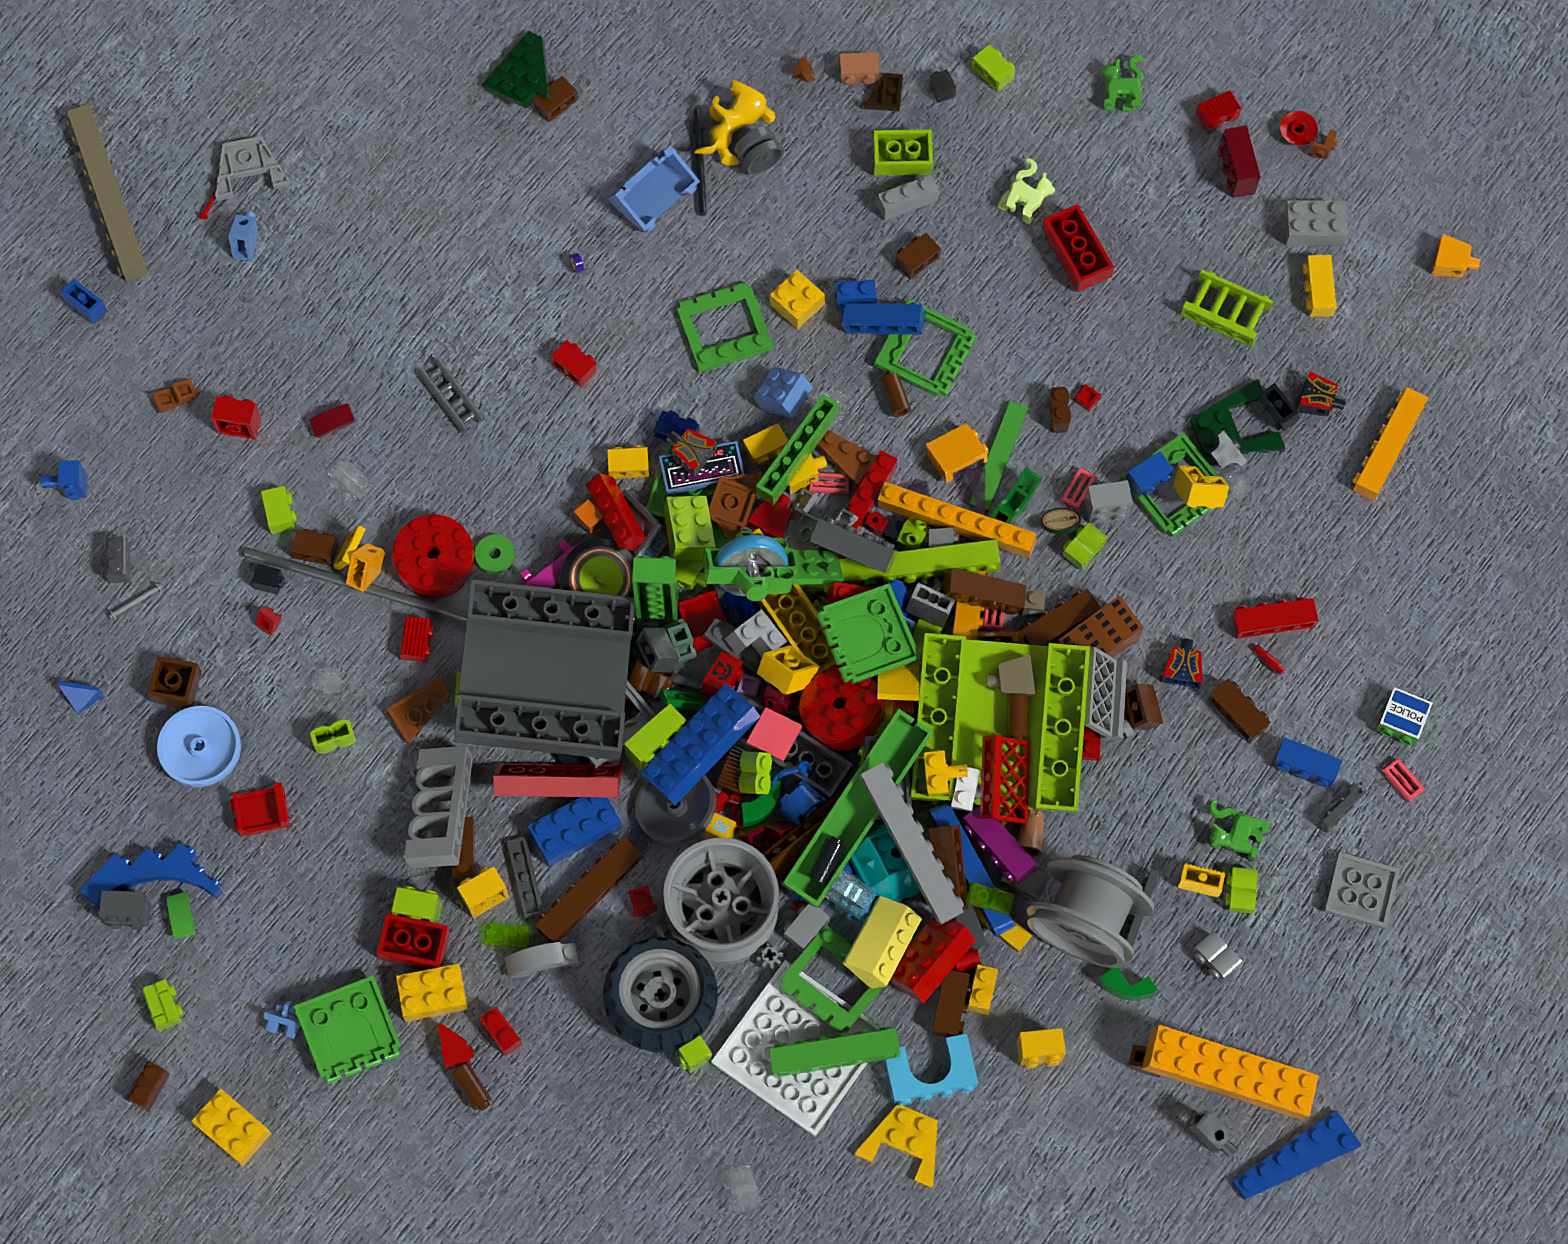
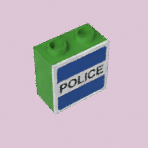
M1394 687L1389 695L1376 730L1380 731L1384 736H1393L1400 739L1399 741L1403 744L1415 745L1433 703Z

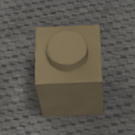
M1026 589L1025 607L1022 610V616L1039 617L1044 613L1046 591Z

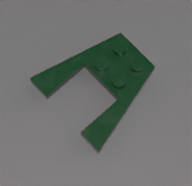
M1259 379L1191 417L1190 422L1203 456L1209 455L1207 451L1215 445L1216 438L1214 433L1219 429L1224 430L1231 440L1234 438L1241 447L1238 449L1241 454H1248V452H1285L1286 447L1279 431L1242 442L1229 409L1260 401L1259 394L1263 392Z

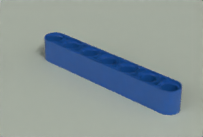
M946 801L928 810L929 817L935 828L960 825L966 885L994 936L997 937L1014 928L1015 925L950 804Z

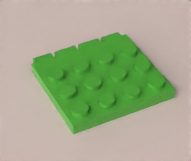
M890 583L826 605L821 608L822 612L816 614L821 628L829 627L823 631L829 647L837 646L831 650L837 666L845 665L839 668L844 683L851 681L852 684L921 659Z
M374 975L293 1006L320 1079L325 1077L327 1084L341 1080V1070H343L345 1077L361 1072L360 1063L362 1062L365 1069L381 1064L380 1055L382 1054L385 1061L400 1056L398 1048L401 1047Z

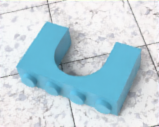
M967 1034L946 1038L945 1045L950 1062V1072L945 1079L938 1083L926 1084L920 1082L912 1075L905 1046L899 1047L900 1058L884 1060L893 1103H899V1106H906L912 1104L913 1100L920 1099V1102L932 1100V1096L941 1095L944 1098L954 1095L953 1092L962 1091V1093L974 1091V1088L978 1085Z

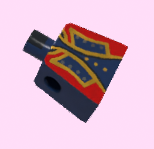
M1181 639V646L1172 648L1162 677V683L1200 689L1203 681L1201 651L1192 650L1193 640Z

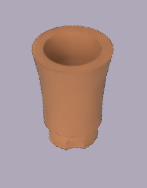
M1031 809L1028 810V824H1021L1017 842L1030 857H1040L1043 854L1044 813Z

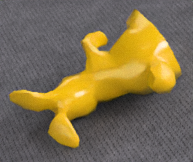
M734 79L731 80L730 91L731 96L735 99L728 110L722 108L719 105L718 96H714L711 102L712 106L709 107L711 117L716 122H719L716 126L711 127L708 133L711 146L694 151L696 154L706 155L717 150L721 163L727 166L739 163L738 158L728 150L734 133L743 126L753 124L759 119H762L766 124H770L775 120V113L767 106L764 95Z

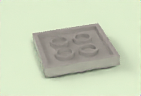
M1339 852L1324 912L1386 929L1400 869Z

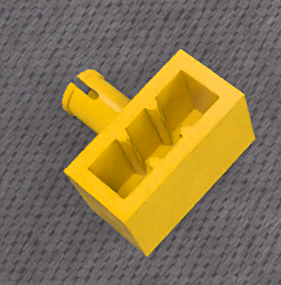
M945 751L924 753L928 797L949 795L948 781H950V778L968 777V771H964L967 770V764L948 766L946 764Z

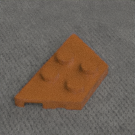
M763 472L719 478L709 507L710 519L731 541L734 540L737 533L745 529L756 497V485L762 479Z

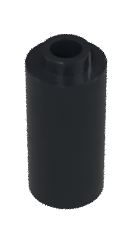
M834 836L831 839L826 837L808 876L826 885L828 884L845 849V846L842 845V840Z

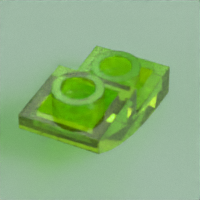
M973 882L970 884L966 903L989 911L1010 915L1014 894Z
M486 924L484 945L505 948H530L531 927Z

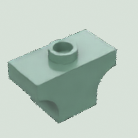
M680 619L664 625L678 653L679 660L677 663L696 658L697 654L693 638L687 623Z

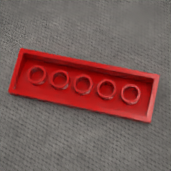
M499 763L493 776L494 796L618 798L622 765H600L595 769L593 765Z

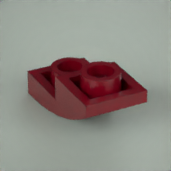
M348 403L309 419L313 431L318 438L356 422Z

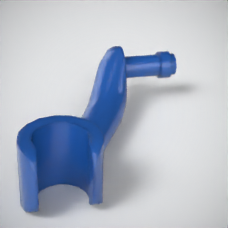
M802 761L797 767L780 770L773 774L774 778L771 781V786H774L775 782L783 776L798 772L803 777H808L806 770H812L807 761Z

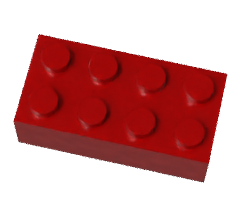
M1079 204L1043 219L1042 231L1077 293L1112 277L1114 265Z
M933 916L906 948L890 981L896 989L924 1004L974 944L976 939L968 928L960 922L950 919L939 925L935 916Z

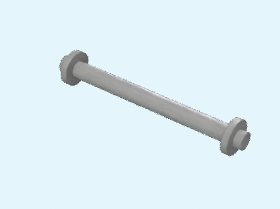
M155 583L156 586L116 611H110V618L116 620L117 615L158 590L162 592L161 589L163 587L161 583Z

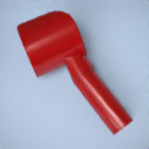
M732 794L728 801V804L733 806L730 817L733 821H735L736 813L742 803L741 798L735 794Z

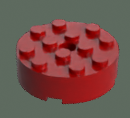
M430 514L415 518L399 531L394 540L392 558L398 578L407 589L417 593L419 596L426 598L449 596L460 590L473 573L475 553L470 535L459 522L450 517ZM433 554L438 555V557L434 559L430 558Z
M844 666L831 667L817 674L804 688L799 703L800 716L810 736L832 750H849L863 745L864 737L874 736L885 716L884 699H877L878 686L874 679L871 677L852 684L851 681L844 683L839 668Z

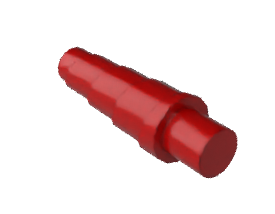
M1256 645L1253 650L1272 671H1276L1279 675L1285 672L1286 669L1280 665V661L1275 659L1261 646Z

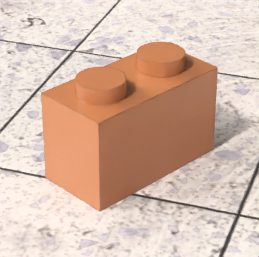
M878 52L840 54L841 83L854 84L865 82L871 84L879 82Z

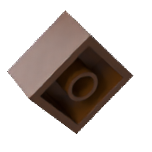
M158 656L148 691L150 700L154 703L182 708L193 707L202 672L198 663Z

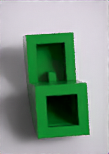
M1119 968L1109 970L1101 975L1097 981L1109 994L1129 1001L1150 998L1156 995L1158 991L1149 976L1131 987Z

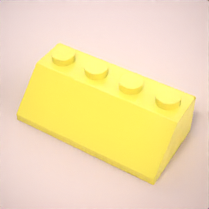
M878 896L843 964L871 989L887 986L922 918L907 905Z

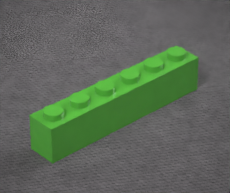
M822 394L756 485V495L771 505L776 503L840 414L839 403Z
M891 1026L881 1027L879 1031L875 1032L861 1030L858 1031L857 1035L851 1036L849 1033L838 1034L837 1038L829 1039L827 1036L818 1037L814 1042L799 1040L795 1042V1045L786 1046V1043L774 1045V1048L769 1049L774 1078L901 1057L896 1028L892 1029Z

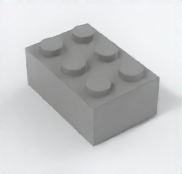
M1287 200L1284 209L1286 246H1344L1348 236L1346 201Z

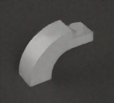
M560 942L538 945L518 951L505 958L509 978L528 977L541 970L576 966L579 964L575 943L561 944Z

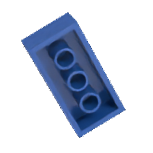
M580 797L528 825L529 833L549 867L622 828L621 820L607 797Z

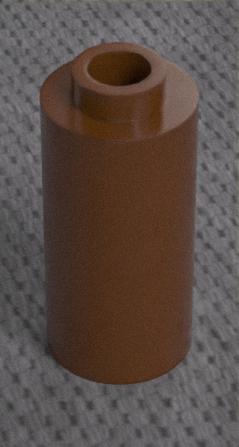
M894 372L885 373L880 382L893 417L904 416L911 412L912 409L899 374Z
M1008 694L1007 737L1023 741V737H1028V695Z
M469 1063L463 1064L451 1073L452 1078L474 1111L479 1110L481 1112L490 1106L489 1102L492 1098Z

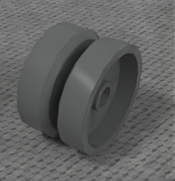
M760 127L748 132L734 147V152L743 161V166L751 175H757L769 170L784 155V149L775 140V135L768 127Z

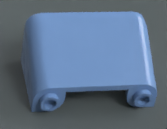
M670 145L655 154L613 191L607 199L641 232L645 230L649 232L656 226L654 223L657 220L656 218L686 193L688 195L692 194L697 189L696 185L700 180Z

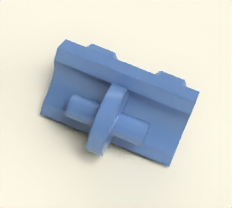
M287 1001L285 1006L278 1004L276 1010L280 1012L269 1010L264 1013L263 1019H266V1031L276 1033L278 1032L279 1025L284 1024L286 1025L284 1036L290 1038L297 1037L301 1027L297 1017L290 1016V1014L296 1016L292 1008V1002Z

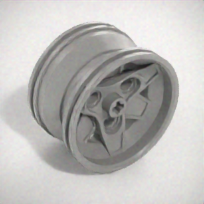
M731 838L707 839L687 848L670 867L664 884L665 914L669 931L673 938L695 947L709 964L719 966L732 965L753 957L759 952V948L762 949L768 943L775 930L778 919L779 899L776 875L768 860L751 845ZM723 866L735 868L742 872L729 877ZM703 871V884L689 883L697 874ZM719 878L722 880V884L714 886L711 881ZM756 887L761 896V905L749 898ZM739 904H745L747 910L739 912L736 907ZM682 905L694 909L688 922L684 917ZM704 912H709L712 917L709 920H703L700 915ZM740 924L752 926L746 933L740 936ZM714 930L718 940H712L705 936Z

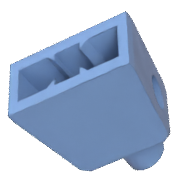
M245 211L244 215L235 216L228 236L233 259L253 260L258 229L256 215L251 211Z

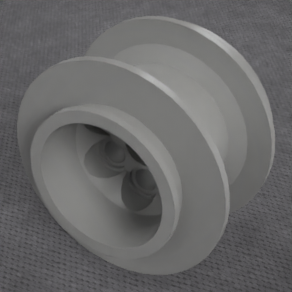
M1086 855L1050 859L1047 868L1051 875L1062 885L1053 904L1046 902H1033L1029 904L1027 908L1029 916L1028 926L1041 939L1073 957L1103 967H1122L1124 961L1131 960L1134 955L1132 946L1119 935L1128 915L1139 917L1151 915L1154 910L1152 900L1142 891L1141 884L1134 877L1103 860Z

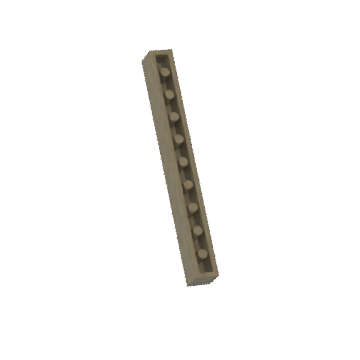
M89 104L68 110L69 118L66 121L69 129L74 130L75 134L71 136L75 146L79 145L80 150L77 153L80 161L85 162L86 166L83 167L85 176L91 179V183H88L92 195L96 194L97 199L94 200L98 211H102L103 215L99 216L103 227L107 226L108 232H105L109 244L113 243L114 248L111 251L114 259L119 260L120 264L116 266L120 277L124 276L126 281L129 282L147 276L149 272Z

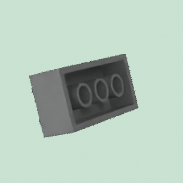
M831 517L819 518L810 539L811 542L883 573H889L898 551L894 549V544L887 541L879 543L875 541V536L863 532L860 535L856 533V528L844 524L843 527L839 526V521Z

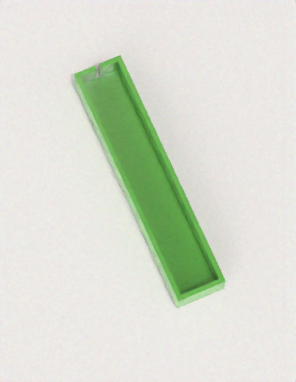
M900 709L895 712L781 883L814 907L819 906L879 815L859 775L884 763L885 766L889 765L894 775L891 778L895 785L900 784L933 734L932 730L920 722H917L914 726L910 725L914 718ZM834 836L843 841L842 845L845 846V849L826 885L808 876L826 837L831 839Z

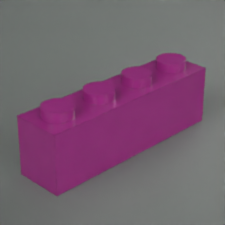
M980 805L963 818L965 832L969 836L973 835L976 838L979 848L982 851L986 850L990 854L992 863L1004 870L1003 874L1009 882L1013 881L1018 885L1036 871V862L998 820L980 819Z

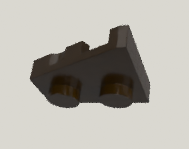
M884 73L879 80V84L873 88L867 101H864L863 109L900 112L903 74Z

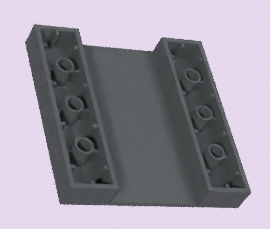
M471 580L453 742L620 760L625 720L624 707L629 651L635 609L634 598Z

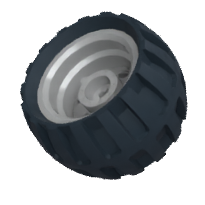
M648 937L646 940L629 945L612 962L603 986L604 1009L614 1030L632 1046L655 1053L679 1050V1048L696 1037L701 1036L714 1017L718 1001L717 982L708 961L695 947L673 937ZM655 971L662 973L660 977H654L653 974ZM678 978L681 980V984L675 985L673 980ZM639 984H644L645 988L644 990L639 991L637 990V986ZM658 993H662L663 996H666L664 997V1000L659 1001ZM684 1000V1005L678 1006L676 1001ZM640 1006H648L647 1011L641 1012ZM661 1012L667 1013L668 1016L665 1020L659 1017Z

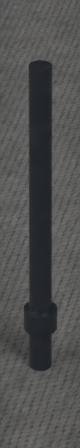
M699 108L693 110L694 122L692 123V131L695 134V150L703 148L702 132L704 131V124L701 122V109ZM696 154L697 178L700 180L698 183L699 215L705 216L707 215L704 156Z

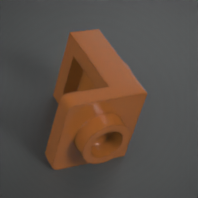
M1329 130L1324 145L1312 142L1309 154L1316 158L1327 160L1330 150L1334 151L1338 140L1335 139L1337 131Z

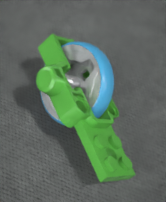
M751 531L737 533L734 540L728 542L722 548H705L702 559L706 584H719L723 590L733 595L746 596L751 601L763 600L767 594H787L791 591L792 584H832L834 582L843 583L844 580L838 553L832 550H794L789 548L787 542L782 538L754 535Z

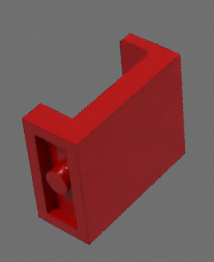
M706 590L701 592L699 596L682 599L678 603V611L681 618L688 625L695 651L699 652L715 646L702 635L715 618L727 623L717 598L716 590Z
M282 782L274 783V788L244 794L232 793L233 799H230V806L232 812L235 811L236 819H233L234 829L239 831L242 837L291 827L285 789Z

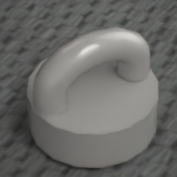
M1124 718L1123 735L1125 738H1129L1134 732L1128 721Z

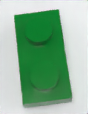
M661 689L658 695L665 707L671 704L674 708L699 711L704 706L698 693Z

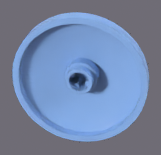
M193 706L183 709L165 723L159 734L157 743L159 761L166 773L183 785L204 787L215 784L224 779L238 762L241 753L239 731L231 718L216 708Z

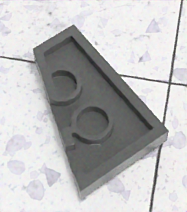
M624 489L622 494L647 538L634 550L635 556L639 558V556L646 552L664 526L630 491Z

